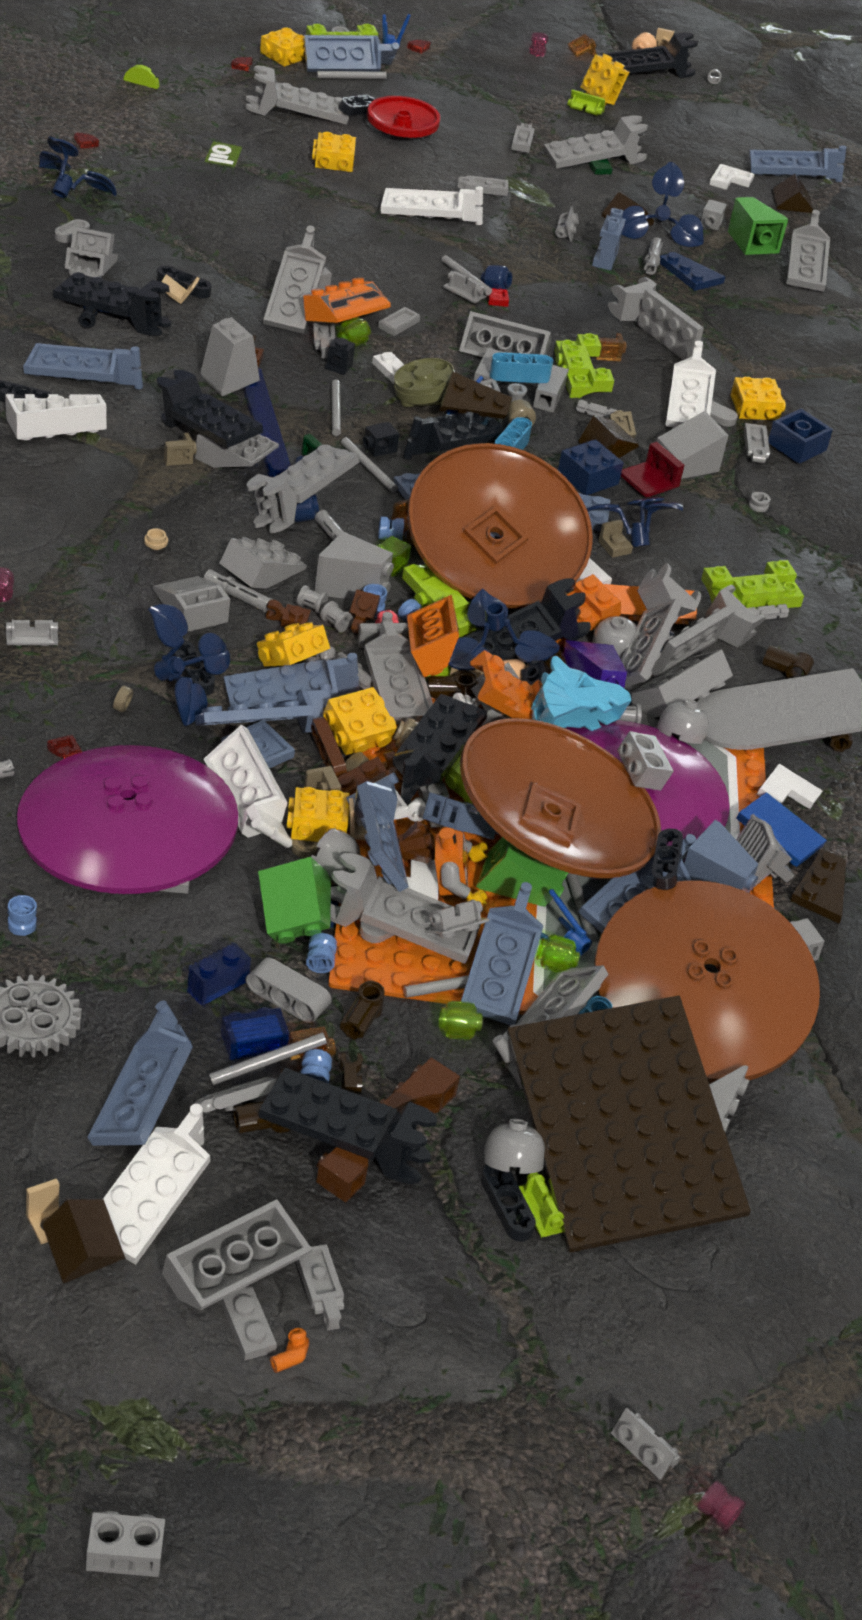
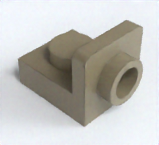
M619 410L609 415L608 419L614 420L632 438L636 437L631 411L624 412Z
M189 433L183 434V440L165 442L164 462L166 466L193 464V454H196L197 447L196 442L192 441Z
M622 520L606 522L601 527L598 542L612 558L632 553V544L622 534L624 525Z
M332 766L306 771L304 787L326 791H341V785Z

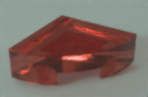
M412 40L408 42L407 48L422 54L430 48L431 42Z
M236 58L232 60L231 68L249 71L253 58Z
M74 133V139L80 148L99 146V140L95 136L86 133Z
M73 735L47 741L48 750L58 757L67 758L74 754L82 753Z

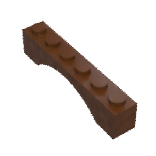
M431 1057L424 1065H418L405 1083L403 1081L400 1082L387 1100L382 1099L379 1103L399 1111L408 1102H412L427 1108L433 1113H438L456 1096L460 1076ZM336 1147L332 1152H326L319 1159L316 1183L346 1203L365 1184L368 1159Z

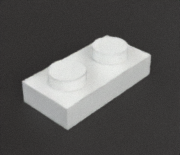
M384 352L373 356L372 363L394 384V375L404 364L392 352Z

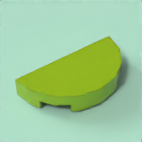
M135 65L124 75V81L154 89L159 88L158 78L155 77L150 68L144 65Z

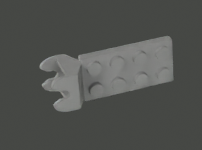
M259 65L254 67V71L258 72V74L254 75V78L262 82V86H256L255 91L259 93V97L253 95L246 96L245 100L249 102L246 104V109L266 115L276 105L347 125L349 115L343 113L338 107L342 100L341 97L334 98L322 92H312L304 87L297 88L289 83H278L273 68Z
M641 116L621 117L614 132L606 130L602 133L587 134L577 138L571 137L568 140L552 141L551 143L544 144V152L556 169L624 155L630 164L639 163L646 160L647 154L638 153L641 150V146L638 145V134L646 131L648 125L638 124L642 121Z
M643 277L638 280L639 284L625 288L620 285L611 287L614 296L618 298V303L609 302L608 308L620 321H638L637 325L682 360L693 356L695 341H701L704 328L655 291L657 284L654 281Z
M321 445L274 478L262 474H257L247 482V490H255L259 515L253 521L254 527L260 528L268 523H272L269 528L270 533L280 532L294 523L297 503H302L358 464V454L348 452L345 449H337L330 445Z
M668 563L663 565L658 574L652 568L645 575L637 590L647 610L643 612L636 627L635 635L621 658L627 671L625 688L640 682H646L651 677V670L661 656L660 651L670 636L669 632L672 625L677 621L678 617L696 611L701 600V593L698 590H695L690 596L669 577L672 567Z
M733 585L725 587L719 591L706 612V619L702 617L691 628L687 626L678 636L674 637L672 635L663 645L664 649L661 651V656L651 670L654 677L659 676L715 643L718 638L738 648L757 633L754 628L759 626L766 617L762 614L755 617L732 594L736 588Z
M344 853L340 856L339 860L342 864L352 869L354 873H348L344 870L333 871L332 879L338 886L331 887V898L341 903V906L331 904L330 921L346 927L361 917L360 921L461 963H466L479 929L473 931H463L461 929L456 931L455 936L449 938H439V934L427 933V930L434 928L429 919L430 915L435 910L451 905L409 888L399 892L393 883L389 885L383 877L379 876L377 880L374 864L368 858L353 853Z

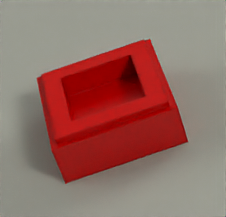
M491 288L492 293L487 295L488 305L508 307V290Z

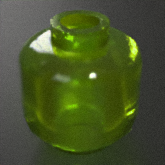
M359 317L343 322L338 333L339 338L355 343V347L368 342L369 335H371L368 323Z
M551 934L547 939L542 938L536 959L540 960V966L543 969L558 973L566 971L571 967L576 968L580 952L576 951V943L572 939Z
M449 1001L445 1007L440 1009L439 1030L443 1031L444 1035L450 1039L471 1040L476 1030L481 1031L482 1013H477L474 1003Z

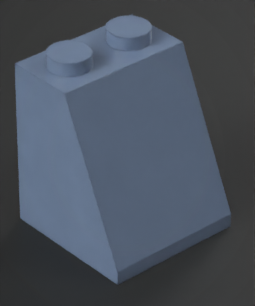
M714 820L688 849L684 865L691 881L716 882L741 889L748 893L756 885L758 876L755 874L758 863L719 821Z

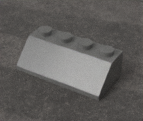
M470 311L459 352L483 358L487 348L506 353L547 355L552 339L551 332Z
M720 649L687 658L631 691L632 703L640 704L643 711L655 718L660 717L663 710L669 704L683 702L684 699L694 701V699H701L710 695L709 690L723 687L726 685L725 680L733 676L723 650Z
M276 1199L167 1254L162 1275L180 1301L201 1311L310 1254L312 1248Z

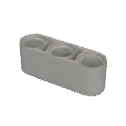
M266 957L246 977V983L251 991L307 1023L314 1022L332 1002L330 993L324 987L273 958Z

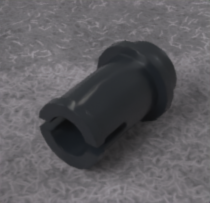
M91 306L85 307L84 312L79 316V322L84 328H91L95 325L98 309H94Z

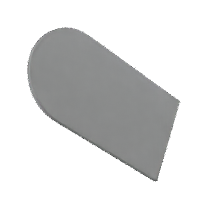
M853 668L717 690L697 701L698 707L708 717L709 726L705 740L729 749H758L862 731V681Z

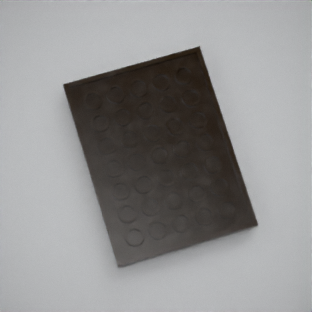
M680 995L508 1027L507 1035L533 1128L542 1136L545 1143L544 1167L555 1206L564 1215L562 1229L569 1253L749 1216L751 1210Z

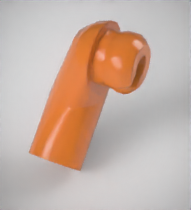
M292 1329L288 1334L289 1341L286 1351L270 1357V1363L275 1373L298 1365L305 1360L309 1348V1338L306 1337L307 1334L304 1329Z

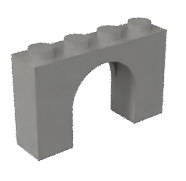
M487 348L475 372L474 381L480 376L483 377L482 381L492 379L489 374L493 354L502 351ZM553 365L549 382L530 383L537 388L534 408L554 413L565 389L569 369Z

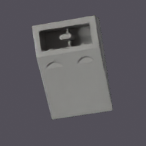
M200 433L197 435L196 440L197 452L195 459L213 468L253 466L277 449L279 444L258 434L230 448H225Z
M242 537V539L231 538L220 561L222 566L252 588L267 589L307 568V565L300 561L301 557L285 550V546L281 542L276 540L267 542L260 538H257V540H251L247 537Z
M195 576L153 586V590L163 604L174 606L183 613L188 624V631L228 622L230 598L220 584Z

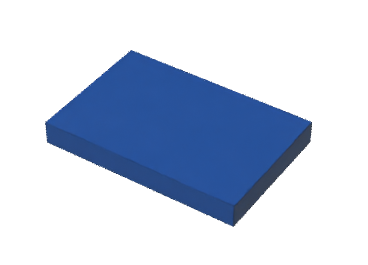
M767 792L741 810L736 817L744 826L752 814L766 821L771 826L775 838L792 858L790 863L795 867L822 848L827 841Z

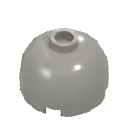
M608 617L603 619L595 628L592 643L613 645L621 659L635 635L637 626L625 617Z
M684 699L683 702L669 704L663 710L657 729L671 737L672 733L679 736L680 741L702 744L707 736L709 722L706 713L698 707L696 701Z
M335 828L329 830L316 845L320 848L317 857L314 855L311 857L328 872L331 878V885H338L332 879L333 871L344 870L348 873H354L352 869L342 864L339 860L340 856L344 853H353L361 856L360 847L356 840L346 832Z
M511 1119L508 1124H502L494 1128L488 1136L484 1147V1162L494 1169L509 1172L510 1167H520V1173L522 1174L536 1173L543 1170L545 1143L542 1136L534 1128L527 1126V1121Z

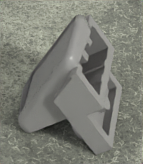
M73 226L71 247H67L65 268L69 269V274L81 272L91 277L101 278L118 259V254L112 253L115 234Z
M752 814L736 840L758 863L755 874L758 876L756 885L769 874L775 879L780 876L785 882L790 881L795 875L786 864L792 858L775 838L771 826L766 821Z

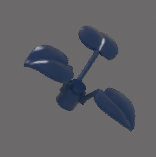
M52 136L48 137L47 142L51 149L64 155V160L48 151H41L39 155V168L60 170L52 189L56 196L67 198L70 189L75 190V187L85 179L90 186L112 193L116 197L117 192L112 181L97 172L88 171L87 175L82 174L73 183L72 177L65 174V171H70L71 169L70 164L67 163L68 155L77 157L79 154L78 149L65 140L56 139Z
M669 162L660 168L652 179V186L655 192L660 195L665 194L663 205L657 207L655 214L644 216V210L640 206H631L625 209L622 219H626L622 235L632 239L641 238L646 234L649 227L646 219L656 218L660 222L668 220L676 224L671 229V236L679 245L686 247L700 246L704 243L703 226L698 217L686 214L680 218L679 222L670 217V209L666 206L668 196L677 197L681 194L684 188V178L679 167L675 163Z
M663 497L630 501L627 505L640 506V523H632V528H630L619 505L598 504L586 509L588 512L609 510L619 513L626 528V534H631L632 546L640 547L650 545L649 532L652 513L657 510L674 508L683 511V506L681 503L675 502L663 503ZM645 510H648L646 522H644Z
M481 589L473 598L467 613L468 620L473 626L478 628L484 627L481 641L478 643L470 637L459 638L448 665L458 670H475L476 668L471 666L470 661L484 650L489 652L488 649L482 647L485 644L488 630L499 631L504 626H506L513 642L518 644L515 647L516 656L526 663L534 660L545 661L556 654L560 647L556 641L539 631H524L521 633L520 639H518L510 625V620L507 619V606L501 600Z
M166 604L155 605L148 608L153 617L157 635L165 646L172 649L168 654L162 656L163 660L155 663L154 672L157 678L162 681L168 679L170 682L177 681L175 685L176 702L183 725L188 726L195 721V715L202 713V709H206L208 701L205 691L200 684H193L192 678L180 676L185 666L203 660L205 670L209 674L219 675L224 673L229 667L230 654L226 644L218 635L206 633L200 637L198 642V648L202 656L187 661L172 656L184 643L182 636L187 634L188 624L183 613L176 607Z

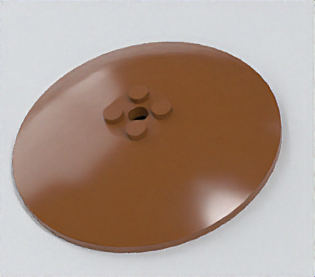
M491 443L470 444L454 448L438 456L425 467L417 478L410 494L408 525L413 543L419 555L441 581L472 600L481 589H484L493 597L501 600L507 608H524L538 600L541 603L548 585L567 578L574 579L577 582L589 561L593 535L590 517L583 500L573 485L556 468L524 450ZM490 533H497L501 538L495 539Z
M522 718L502 719L487 723L478 728L467 740L461 753L460 772L470 800L477 811L496 832L527 855L556 869L592 878H616L630 875L643 868L654 856L658 834L661 832L658 812L650 795L645 788L634 785L623 763L596 743L566 728L543 721Z

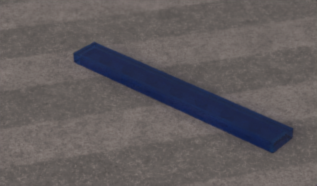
M259 368L260 381L243 387L252 419L263 424V433H260V435L279 444L277 449L264 457L269 477H275L287 470V467H290L291 464L261 368Z

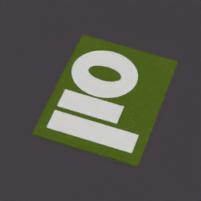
M213 142L205 162L235 167L242 147Z

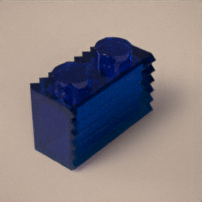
M231 942V945H227L225 948L222 947V950H218L217 953L213 952V955H208V958L204 957L202 960H199V963L194 962V965L189 966L187 992L201 1006L246 983V977L250 973L249 969H251V958L236 943Z
M263 1007L248 1013L233 1012L228 1016L222 1017L221 1035L229 1058L232 1061L235 1058L239 1060L241 1057H256L258 1054L262 1055L288 1045L289 1030L280 1007L273 1009Z

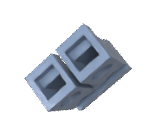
M612 208L610 215L606 216L600 232V244L592 266L612 270L626 219H622L623 210Z
M429 792L423 819L453 828L454 830L477 834L493 840L495 834L500 835L482 817L474 804L463 803Z

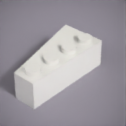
M5 394L6 419L17 439L51 438L60 434L75 435L78 432L87 431L94 433L107 429L106 403L101 395L70 394L69 399H65L58 394H49L48 398H35V394H25V398H14V394Z

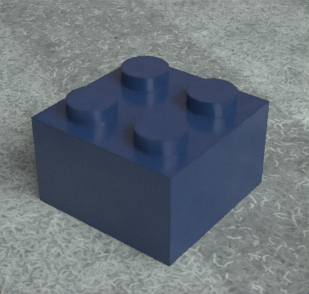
M799 409L773 421L768 442L778 451L783 452L793 461L800 464L827 451L833 429L803 409Z
M595 439L562 450L558 471L583 495H590L618 485L624 462Z

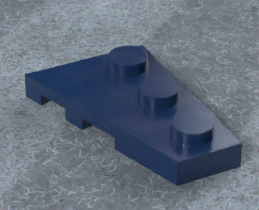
M676 252L660 255V264L694 291L723 284L726 276Z

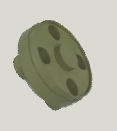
M423 358L411 361L400 367L394 375V388L401 405L405 407L441 405L452 372H455L453 366L443 359Z

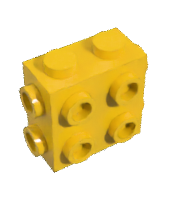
M287 27L275 32H269V34L261 36L260 53L284 67L305 60L304 36L293 32L292 29Z
M595 54L583 79L581 88L586 91V94L605 99V105L607 103L614 105L629 71L624 69L623 64L617 61L614 63L612 57L603 54V56Z
M319 132L318 140L314 139L312 160H316L315 167L352 172L356 137L348 134L336 135L331 132Z
M735 377L731 398L739 419L777 420L780 418L781 413L785 411L786 403L781 396V389L778 388L775 379Z
M312 622L301 625L299 623L284 627V632L279 633V631L268 633L264 635V640L257 642L258 656L264 666L292 665L331 649L324 626L313 625Z
M374 687L328 699L323 712V716L327 719L337 745L342 748L345 755L357 752L363 753L367 749L376 746L384 747L391 742L397 729L394 718L389 715L383 698L378 695Z
M296 787L295 798L289 797L287 828H292L291 839L319 842L325 833L334 828L347 833L349 804L346 797L349 796V793L339 790L326 791L317 790L312 787Z

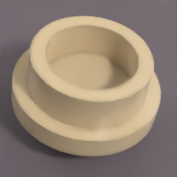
M154 528L147 532L144 537V543L153 550H160L168 545V537L165 531Z

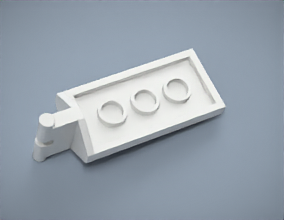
M478 186L475 190L460 189V192L385 188L381 204V214L389 216L398 214L408 217L425 216L427 218L444 217L446 219L458 218L459 221H473L476 225H482L483 207L480 205H483V187Z
M695 341L692 357L674 364L666 427L675 428L701 412L706 411L709 415L711 413L716 369L701 358L702 341Z
M240 725L204 758L207 767L217 773L232 791L237 803L238 827L241 833L248 838L263 833L282 846L289 848L292 846V839L288 836L282 824L287 801L249 730Z
M193 1104L190 1107V1112L178 1128L156 1127L146 1144L141 1147L103 1198L125 1259L135 1265L210 1163V1155L201 1147L204 1144L203 1108L200 1104Z

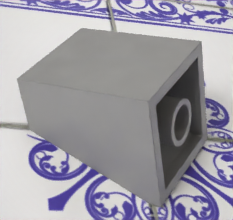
M232 317L225 318L212 325L200 372L201 378L221 396L260 381L254 338Z
M705 411L659 436L657 442L685 465L681 478L683 479L719 472L729 435Z
M341 532L319 554L315 592L321 594L325 592L328 594V597L353 600L356 590L363 591L364 587L368 584H379L386 588L388 594L391 587L389 577L394 567L392 563L393 553L350 534Z

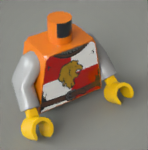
M450 827L443 828L436 834L435 866L440 896L457 895L461 899L466 898L467 901H480L483 907L487 905L486 901H484L487 899V895L481 889L473 894L470 892L471 888L468 887L469 856L473 862H479L488 858V855L484 854V851L488 850V846L484 842L472 846V843L465 839L464 832L455 831Z

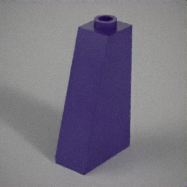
M565 640L563 654L569 668L580 670L593 679L618 684L625 688L627 671L613 645Z

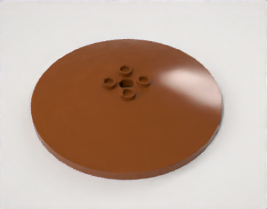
M678 881L677 885L672 889L661 890L656 887L648 889L630 899L613 915L601 935L596 950L594 966L604 965L609 974L601 983L600 989L596 991V996L607 998L613 1008L680 995L709 1084L744 1065L748 1066L745 1076L748 1080L757 1079L781 1067L801 1048L816 1019L820 999L819 978L813 957L805 941L794 926L771 905L746 891L729 885L708 881ZM712 964L717 967L718 972L710 973L705 969L704 965Z

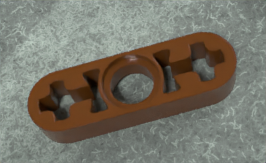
M324 716L312 719L311 733L325 767L332 766L338 778L342 774L347 773V768L327 719Z

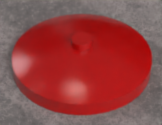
M385 96L375 99L368 106V121L378 130L390 135L407 138L424 137L436 132L440 125L438 110L427 102L416 98Z

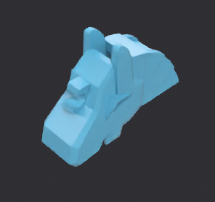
M553 656L550 662L552 672L550 674L546 672L542 674V686L532 703V719L563 728H581L585 726L590 731L601 728L599 722L608 725L619 720L631 702V695L620 685L593 679L580 670L569 668L558 656Z

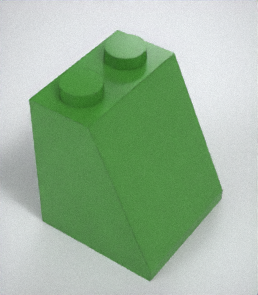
M740 197L735 199L728 233L745 255L775 254L780 252L788 219L754 197Z
M503 837L488 851V858L485 859L476 885L477 888L516 899L521 884L528 882L532 885L528 903L543 907L553 899L549 894L550 889H553L558 897L561 896L564 890L562 883L567 877L568 872L536 860L516 848Z
M312 857L258 871L267 935L276 942L289 943L294 941L296 937L303 935L313 936L321 933L322 930L330 928L331 878L328 872Z

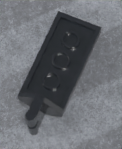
M466 412V414H444L443 416L427 417L425 419L415 416L409 436L412 438L407 440L403 458L410 460L413 455L495 441L505 428L501 426L500 422L491 417L479 416L478 413Z
M443 694L439 695L393 756V765L403 775L401 798L407 805L411 803L412 797L420 787L440 783L461 755L467 740L487 719V710Z

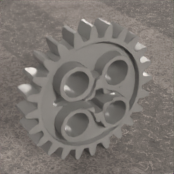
M32 974L29 975L28 981H23L20 976H17V983L14 984L8 979L5 980V988L0 986V1047L7 1045V1053L9 1054L18 1049L20 1057L26 1051H30L31 1056L35 1057L36 1052L40 1050L47 1056L48 1048L58 1052L60 1043L68 1046L69 1037L76 1038V1030L80 1029L82 1009L79 1008L80 1000L74 999L75 992H66V984L57 987L55 978L49 983L45 982L44 975L38 981L34 980Z

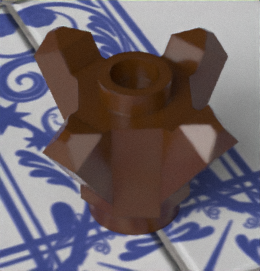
M416 821L404 834L399 835L398 842L402 859H411L426 864L430 860H435V839L433 834L430 833L428 825Z

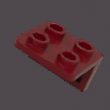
M654 442L649 446L646 462L622 469L621 477L643 496L650 497L679 487L685 465L658 442Z

